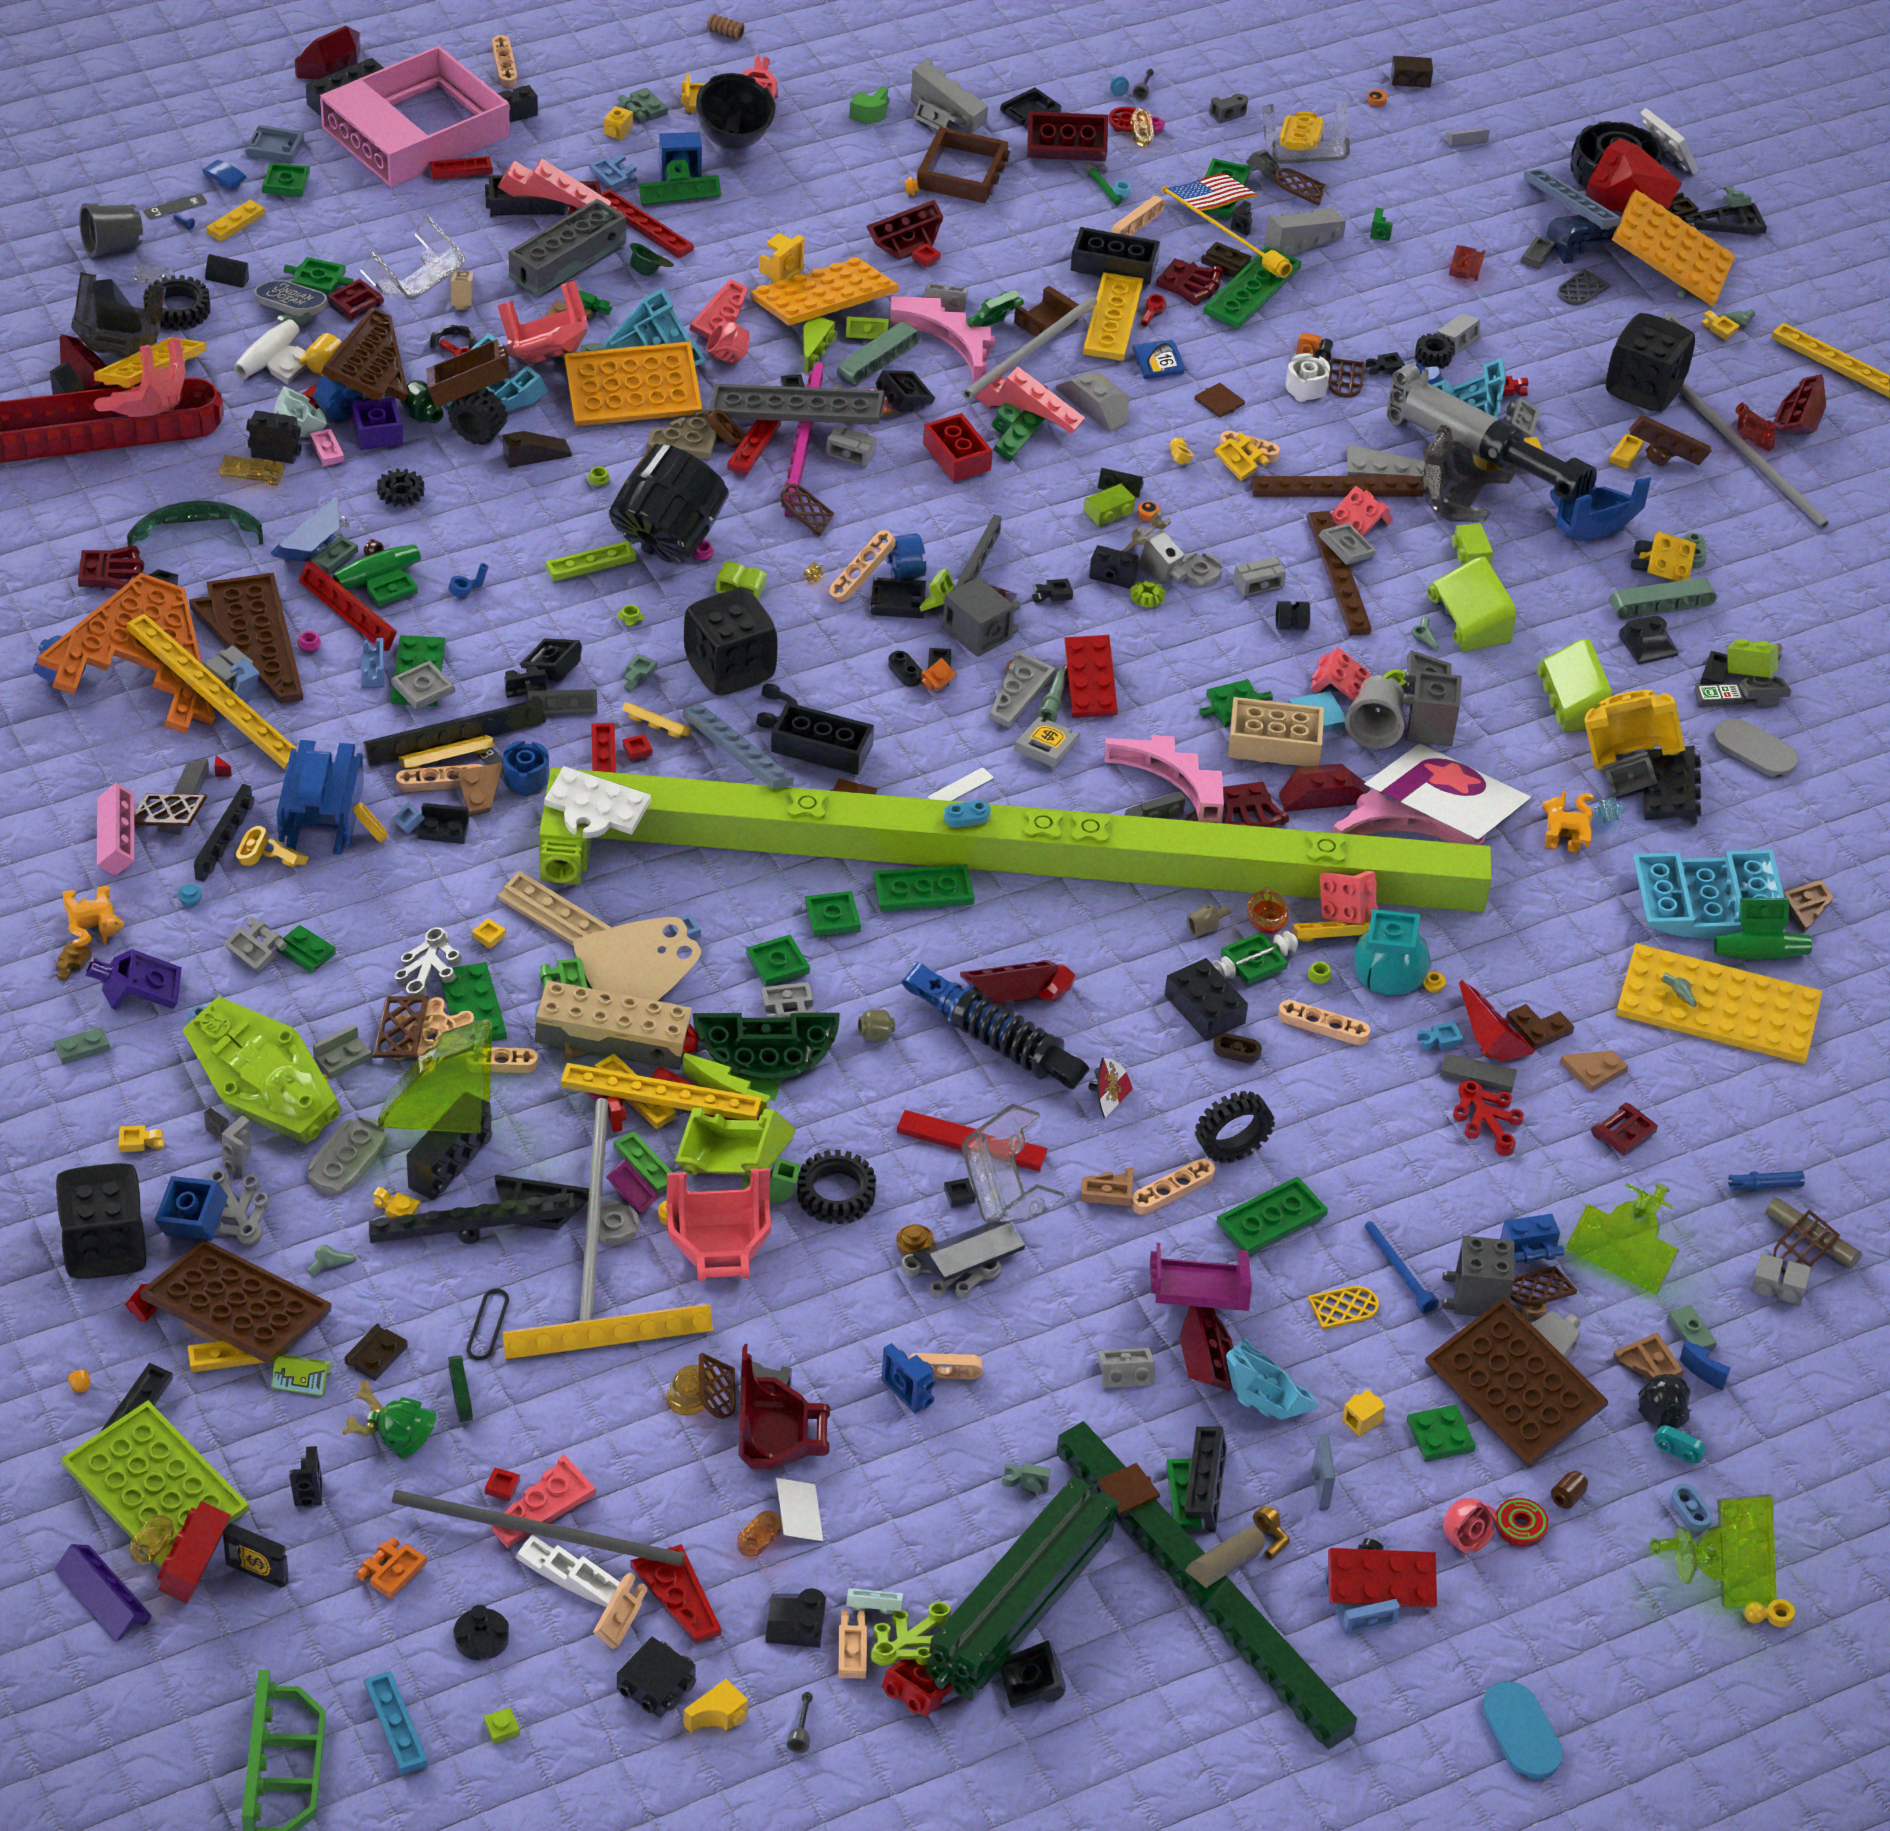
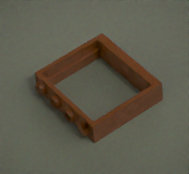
M939 127L917 171L919 189L986 203L989 195H993L994 185L998 184L1000 173L1003 174L1005 162L1009 161L1011 151L1008 150V142ZM949 147L994 157L983 182L933 172L944 148Z
M498 339L426 368L427 388L436 408L507 379V371L510 368L508 353L504 344L500 345Z

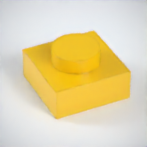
M489 918L472 931V938L489 949L506 937V929Z

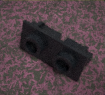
M1101 468L1098 489L1106 490L1122 483L1125 489L1127 488L1130 491V494L1132 493L1133 496L1140 497V492L1144 485L1142 476Z

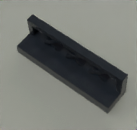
M1222 1426L1196 1427L1185 1504L1186 1518H1205L1208 1532H1216L1227 1452V1443Z

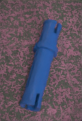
M1753 1171L1750 1174L1729 1175L1728 1180H1732V1182H1728L1730 1191L1744 1189L1759 1191L1761 1188L1803 1187L1805 1184L1804 1181H1801L1805 1180L1803 1171L1762 1174Z

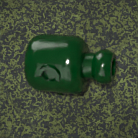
M419 380L409 382L406 385L408 390L405 402L400 400L404 409L412 418L419 422L427 421L435 424L441 421L444 415L443 408L441 406L436 408L428 391L427 383Z

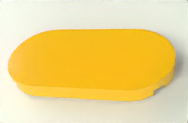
M1297 112L1292 117L1289 114L1285 117L1282 126L1280 144L1291 150L1301 151L1316 148L1320 143L1324 129V119L1322 117L1318 118V115L1312 112Z

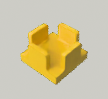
M781 233L776 234L767 241V246L776 250L773 253V259L762 254L759 257V272L770 277L772 284L778 280H787L800 274L804 270L805 238L797 235L790 239Z

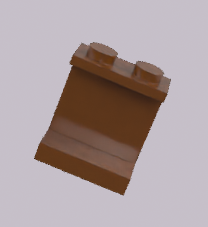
M1047 286L1043 289L1042 302L1027 311L1019 305L1015 306L1014 323L1036 337L1079 304L1051 286Z

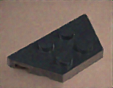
M495 1175L494 1177L495 1187L501 1203L507 1200L519 1201L531 1197H548L559 1193H573L576 1213L589 1200V1188ZM572 1216L516 1224L559 1230Z

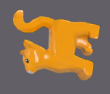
M1563 791L1560 797H1552L1550 800L1543 801L1542 809L1548 816L1546 826L1548 831H1546L1544 838L1545 848L1555 850L1560 836L1571 838L1568 841V852L1577 853L1582 844L1585 845V848H1589L1592 835L1590 823L1593 818V812L1584 802L1594 801L1592 794L1582 793L1576 797V806L1582 813L1564 812L1566 808V791Z
M109 886L97 887L95 901H86L85 898H81L80 902H77L73 899L76 897L74 890L62 891L64 910L68 914L69 920L68 929L73 936L79 937V939L72 942L74 947L83 948L91 941V935L85 929L99 926V932L104 945H107L109 937L116 935L119 930L123 929V920L114 915L113 905L109 901Z

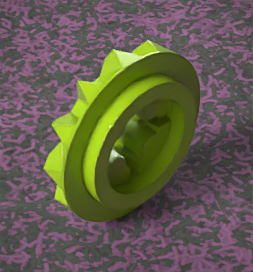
M1144 580L1143 583L1137 581L1134 586H1131L1130 597L1133 602L1140 606L1155 607L1165 600V590L1162 589V584H1155V581L1147 582Z

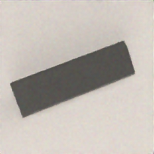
M208 759L187 763L173 794H199L209 772ZM171 799L168 806L178 800ZM196 800L187 802L188 806L194 804ZM184 804L172 810V814L174 815L185 809ZM166 813L163 815L162 819H166L170 817V815ZM189 813L178 819L186 820ZM158 826L157 829L158 831L181 835L184 826Z

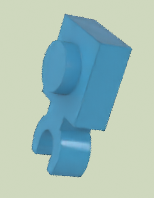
M1454 1021L1433 1025L1431 1032L1421 1030L1417 1033V1041L1426 1040L1422 1041V1050H1429L1433 1045H1437L1441 1050L1460 1046L1463 1043V1037Z

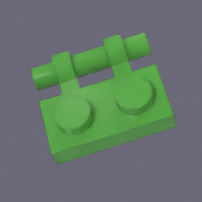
M581 958L557 960V968H550L549 964H542L540 966L541 972L539 977L541 983L544 984L543 992L547 980L554 981L560 979V983L587 988Z

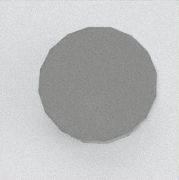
M1197 553L1184 556L1181 568L1188 574L1184 580L1185 583L1202 588L1215 585L1221 579L1222 565L1217 558L1203 553V556L1197 555Z
M620 1201L601 1203L598 1242L614 1246L631 1241L637 1235L639 1229V1217L636 1210L630 1205H622Z

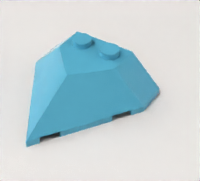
M1246 1338L1227 1353L1226 1358L1232 1388L1238 1395L1237 1400L1246 1407L1250 1408L1253 1405L1266 1417L1271 1418L1274 1416L1280 1420L1318 1408V1402L1308 1390L1291 1381L1292 1377L1264 1353H1260L1251 1346L1252 1343Z

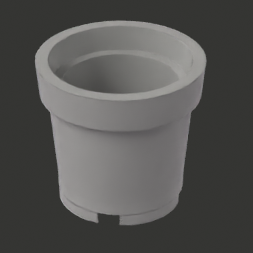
M1376 675L1363 682L1358 696L1349 707L1345 718L1346 730L1350 737L1358 744L1367 748L1382 749L1392 746L1401 738L1405 722L1402 701L1404 690L1395 679L1390 678L1389 680L1381 675Z

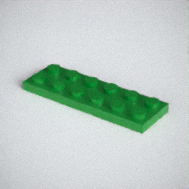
M1266 246L1261 252L1265 254L1275 249ZM1275 250L1292 264L1290 274L1282 278L1263 268V257L1258 254L1204 306L1203 314L1239 329L1301 268L1302 261Z

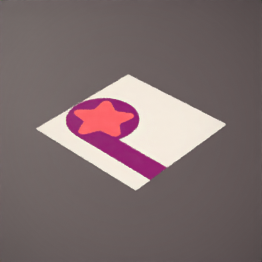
M1421 743L1364 783L1477 840L1532 798Z

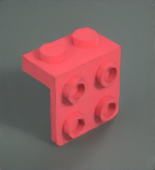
M1357 486L1352 489L1331 513L1336 526L1350 523L1363 537L1378 520H1381L1387 526L1393 520L1389 513L1390 508L1385 503L1377 502L1367 490L1364 492Z
M1336 647L1328 655L1323 654L1318 660L1317 664L1319 666L1312 675L1313 682L1310 689L1317 694L1331 683L1354 701L1363 682L1370 678V673L1347 653Z
M1365 871L1355 876L1327 872L1321 874L1322 917L1327 920L1363 924L1370 921L1372 909L1378 910L1375 872Z

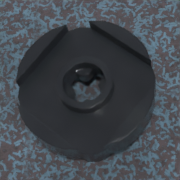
M476 1605L470 1611L461 1615L455 1623L453 1633L456 1648L463 1656L472 1660H480V1657L489 1656V1659L495 1658L508 1645L509 1623L499 1612L487 1609L483 1605ZM481 1630L486 1631L487 1636L485 1637L481 1635L478 1638L476 1637V1632Z

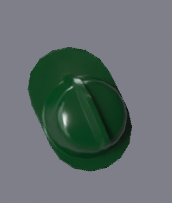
M638 243L630 244V248L633 251L630 265L640 274L649 276L654 274L660 266H674L671 261L656 254L644 245Z

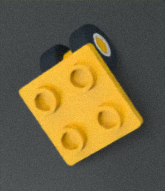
M1656 532L1653 542L1647 540L1635 542L1634 553L1639 555V559L1631 561V568L1674 582L1689 580L1696 543L1662 532Z

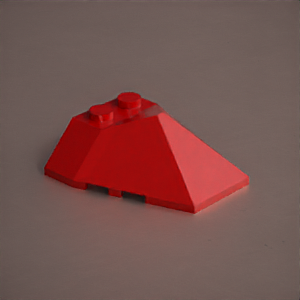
M1619 138L1609 145L1603 153L1588 182L1586 196L1610 211L1619 210L1624 212L1631 194L1636 189L1668 210L1682 183L1638 145Z

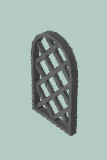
M1584 269L1559 286L1558 296L1563 302L1568 304L1582 305L1608 289L1610 284ZM1578 280H1585V283H1578ZM1588 280H1595V284L1588 283ZM1569 286H1576V289H1569ZM1579 286H1586V289H1579ZM1589 286L1596 287V290H1589ZM1561 292H1567V295H1562ZM1570 292H1577V295H1570ZM1580 292L1587 293V296H1580Z

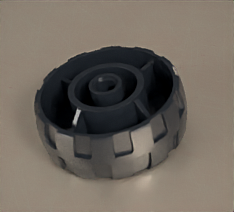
M1605 121L1592 126L1589 125L1575 139L1571 152V172H1573V177L1577 183L1587 188L1588 182L1606 148L1619 138L1638 145L1662 165L1663 154L1660 142L1649 131L1630 123Z

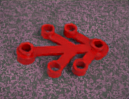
M1468 1080L1462 1082L1458 1088L1461 1101L1454 1108L1453 1118L1456 1121L1463 1122L1467 1120L1470 1104L1473 1103L1476 1108L1471 1122L1465 1127V1136L1469 1139L1478 1138L1480 1125L1484 1120L1496 1138L1495 1151L1502 1156L1513 1154L1516 1141L1511 1134L1503 1131L1495 1118L1518 1126L1523 1122V1112L1519 1109H1512L1508 1112L1486 1105L1483 1101L1496 1103L1500 1108H1508L1512 1101L1511 1094L1500 1092L1497 1095L1483 1090L1482 1086L1475 1081Z

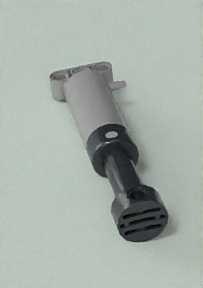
M1408 364L1393 373L1387 407V418L1392 424L1399 425L1408 420L1504 469L1513 464L1554 485L1555 496L1575 505L1576 498L1590 495L1597 479V470L1592 465L1575 457L1564 462L1525 442L1522 430L1429 384V371L1427 369H1423L1420 375L1417 366Z

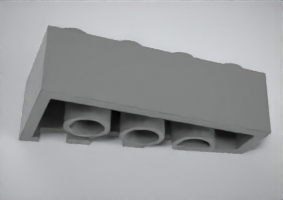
M928 58L913 68L912 102L918 105L919 99H924L953 113L954 116L966 121L965 125L958 126L972 133L987 123L988 106L968 91L966 93L957 81L954 80L952 82L948 79L942 69L939 68L937 70L932 66L933 62Z
M1333 208L1316 209L1310 213L1298 211L1297 214L1292 215L1289 213H1282L1281 216L1270 214L1267 220L1264 248L1268 246L1289 256L1343 238L1346 220Z

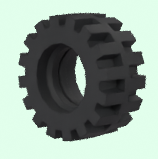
M1428 333L1427 336L1422 335L1416 344L1415 359L1423 367H1440L1443 369L1451 363L1454 348L1453 342L1448 337L1444 338V335L1438 336L1437 333H1434V335Z

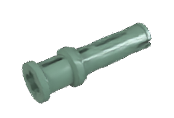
M1058 668L1056 670L1049 692L1042 698V707L1037 711V718L1039 716L1043 717V722L1046 720L1055 722L1057 719V711L1062 705L1061 696L1068 680V672H1066L1065 668Z

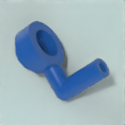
M481 563L476 578L473 580L463 576L452 577L448 586L449 591L455 597L468 596L471 589L482 587L489 566Z

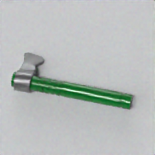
M1086 163L1084 171L1096 181L1116 206L1120 205L1122 200L1099 174L1100 171L1107 172V167L1104 164Z

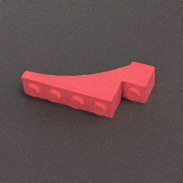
M542 158L532 171L514 160L498 188L513 197L536 196L548 198L579 209L595 199H599L609 206L611 204V201Z
M1019 367L1007 379L1002 376L974 396L988 408L991 406H1002L1005 402L1010 403L1018 409L1035 413L1050 420L1070 434L1085 419V417Z

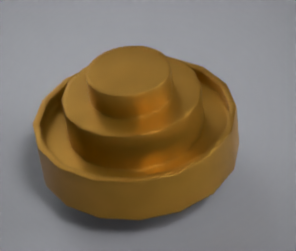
M919 1224L905 1226L898 1232L896 1238L898 1251L903 1256L913 1254L915 1251L934 1244L932 1231L928 1227Z

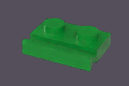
M298 925L283 937V941L287 943V947L283 951L276 947L277 952L310 973H313L317 966H322L336 954L335 946L301 925Z

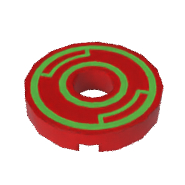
M1525 1498L1508 1499L1500 1504L1496 1511L1497 1519L1494 1522L1496 1531L1498 1529L1501 1537L1512 1545L1531 1546L1532 1543L1543 1540L1547 1533V1514L1534 1501ZM1515 1520H1525L1528 1523V1525L1520 1526L1515 1522Z

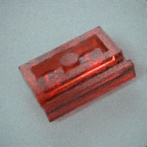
M1457 245L1449 275L1465 279L1472 277L1475 278V281H1478L1485 257V250L1478 252L1475 248Z

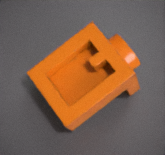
M1301 333L1298 339L1296 354L1309 353L1313 354L1315 358V353L1320 347L1322 336Z
M941 658L927 671H922L921 677L923 679L921 682L929 691L933 690L935 693H938L957 674Z

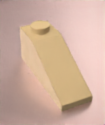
M453 270L450 292L451 306H455V309L464 310L468 309V306H472L474 271Z

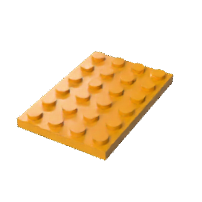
M1636 189L1631 194L1622 214L1621 223L1617 226L1611 239L1710 306L1717 302L1735 258V255L1728 249L1723 248L1712 238L1705 236L1695 227L1681 220L1679 216L1672 214L1662 205L1657 204L1648 198L1647 195Z
M852 257L846 262L833 263L829 267L817 268L807 274H797L794 278L778 280L771 285H761L757 289L750 291V297L785 324L791 326L899 292L896 282L862 259Z
M691 342L564 354L575 427L695 415L697 411H702Z

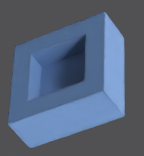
M408 802L392 819L409 834L425 818Z
M691 914L679 917L687 927L686 933L690 939L701 936V929ZM669 925L674 936L677 935L678 928L675 925Z

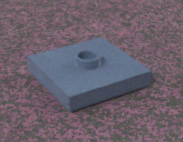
M1328 1434L1318 1435L1312 1465V1478L1315 1482L1319 1510H1328L1330 1507L1335 1482Z

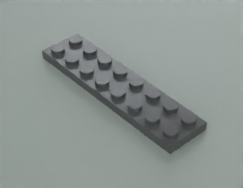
M715 384L709 414L715 409H720L729 418L872 425L880 423L885 396L883 390Z

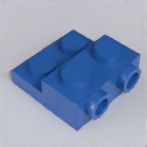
M892 1343L884 1347L881 1380L914 1414L923 1408L930 1407L935 1400V1397L932 1395V1389L936 1385L931 1365L923 1361L917 1354L908 1359L905 1352L898 1350Z

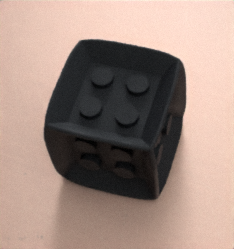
M1639 313L1635 315L1618 337L1612 351L1606 377V390L1613 396L1636 406L1657 412L1665 410L1678 394L1688 374L1695 346V334L1684 326L1652 314Z
M747 589L726 591L699 600L686 609L684 617L685 652L691 667L715 695L733 693L762 683L774 675L777 666V632L771 617Z
M126 1163L101 1164L73 1168L58 1173L56 1179L57 1206L62 1228L63 1257L68 1276L78 1279L100 1278L128 1274L144 1269L147 1259L146 1244L140 1214L138 1176L134 1165Z

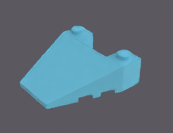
M488 333L472 349L496 340V338ZM526 366L511 380L507 378L485 387L502 400L501 403L505 405L506 412L533 405L548 392L541 376L529 366ZM453 401L446 403L445 405L449 408Z

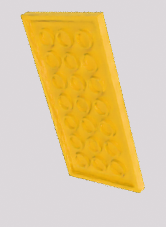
M1635 943L1616 1015L1806 1064L1823 991ZM1665 972L1676 979L1678 977L1685 978L1690 982L1693 996L1697 1002L1695 1007L1690 1006L1674 992L1671 986L1661 981Z

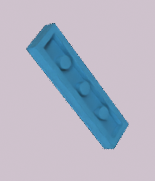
M388 1671L364 1679L365 1688L400 1774L402 1775L428 1766V1759L392 1672Z

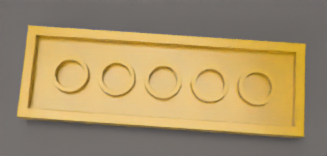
M1103 272L1096 298L1097 305L1093 309L1083 347V355L1124 361L1143 287V278Z
M170 337L151 346L155 370L170 366L168 342L175 337ZM181 339L184 363L186 360L196 358L198 354L207 351L206 342ZM139 351L94 372V380L104 382V385L116 384L121 385L122 388L134 387L135 384L142 381L143 365L141 352Z

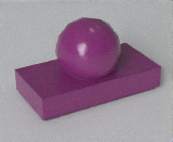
M626 1159L621 1161L606 1176L608 1181L615 1187L618 1195L626 1200L636 1210L638 1215L642 1214L659 1198Z

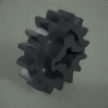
M397 468L396 472L393 473L389 470L388 475L382 474L381 479L377 480V495H379L380 500H385L387 505L391 502L394 507L398 504L405 507L406 503L414 505V500L420 501V496H424V481H422L421 475L416 476L415 471L408 473V469H405L403 472H400V469Z

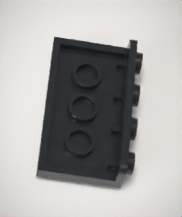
M1685 746L1686 751H1681L1676 755H1663L1662 749L1644 750V752L1647 751L1657 779V784L1644 788L1645 820L1691 816L1692 824H1697V816L1702 815L1701 803L1697 802V800H1701V788L1697 786V784H1701V772L1697 770V768H1701L1700 754L1696 755L1695 746Z

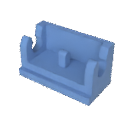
M383 638L376 639L375 648H369L368 641L365 640L363 642V653H361V688L384 687Z
M244 657L241 662L234 664L230 670L231 673L236 671V674L229 689L247 703L250 701L260 673Z

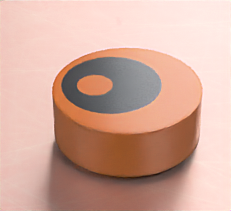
M1379 89L1371 90L1368 93L1367 101L1372 106H1383L1387 102V93Z
M1143 502L1138 506L1137 515L1141 520L1151 522L1152 516L1160 508L1153 502Z

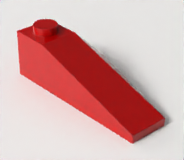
M1464 980L1459 982L1474 1037L1481 1045L1479 1050L1489 1059L1494 1057L1498 1061L1504 1062L1532 1055L1535 1052L1526 1039L1509 1026V1022L1494 1010L1495 1008L1477 989Z

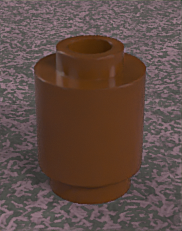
M1579 1471L1565 1474L1551 1490V1497L1554 1503L1565 1509L1572 1508L1586 1493L1588 1480Z

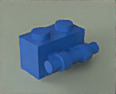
M1553 1214L1504 1221L1500 1239L1514 1241L1515 1263H1533L1534 1260L1543 1258L1545 1260H1553L1556 1256L1564 1255L1563 1246H1557L1560 1231Z

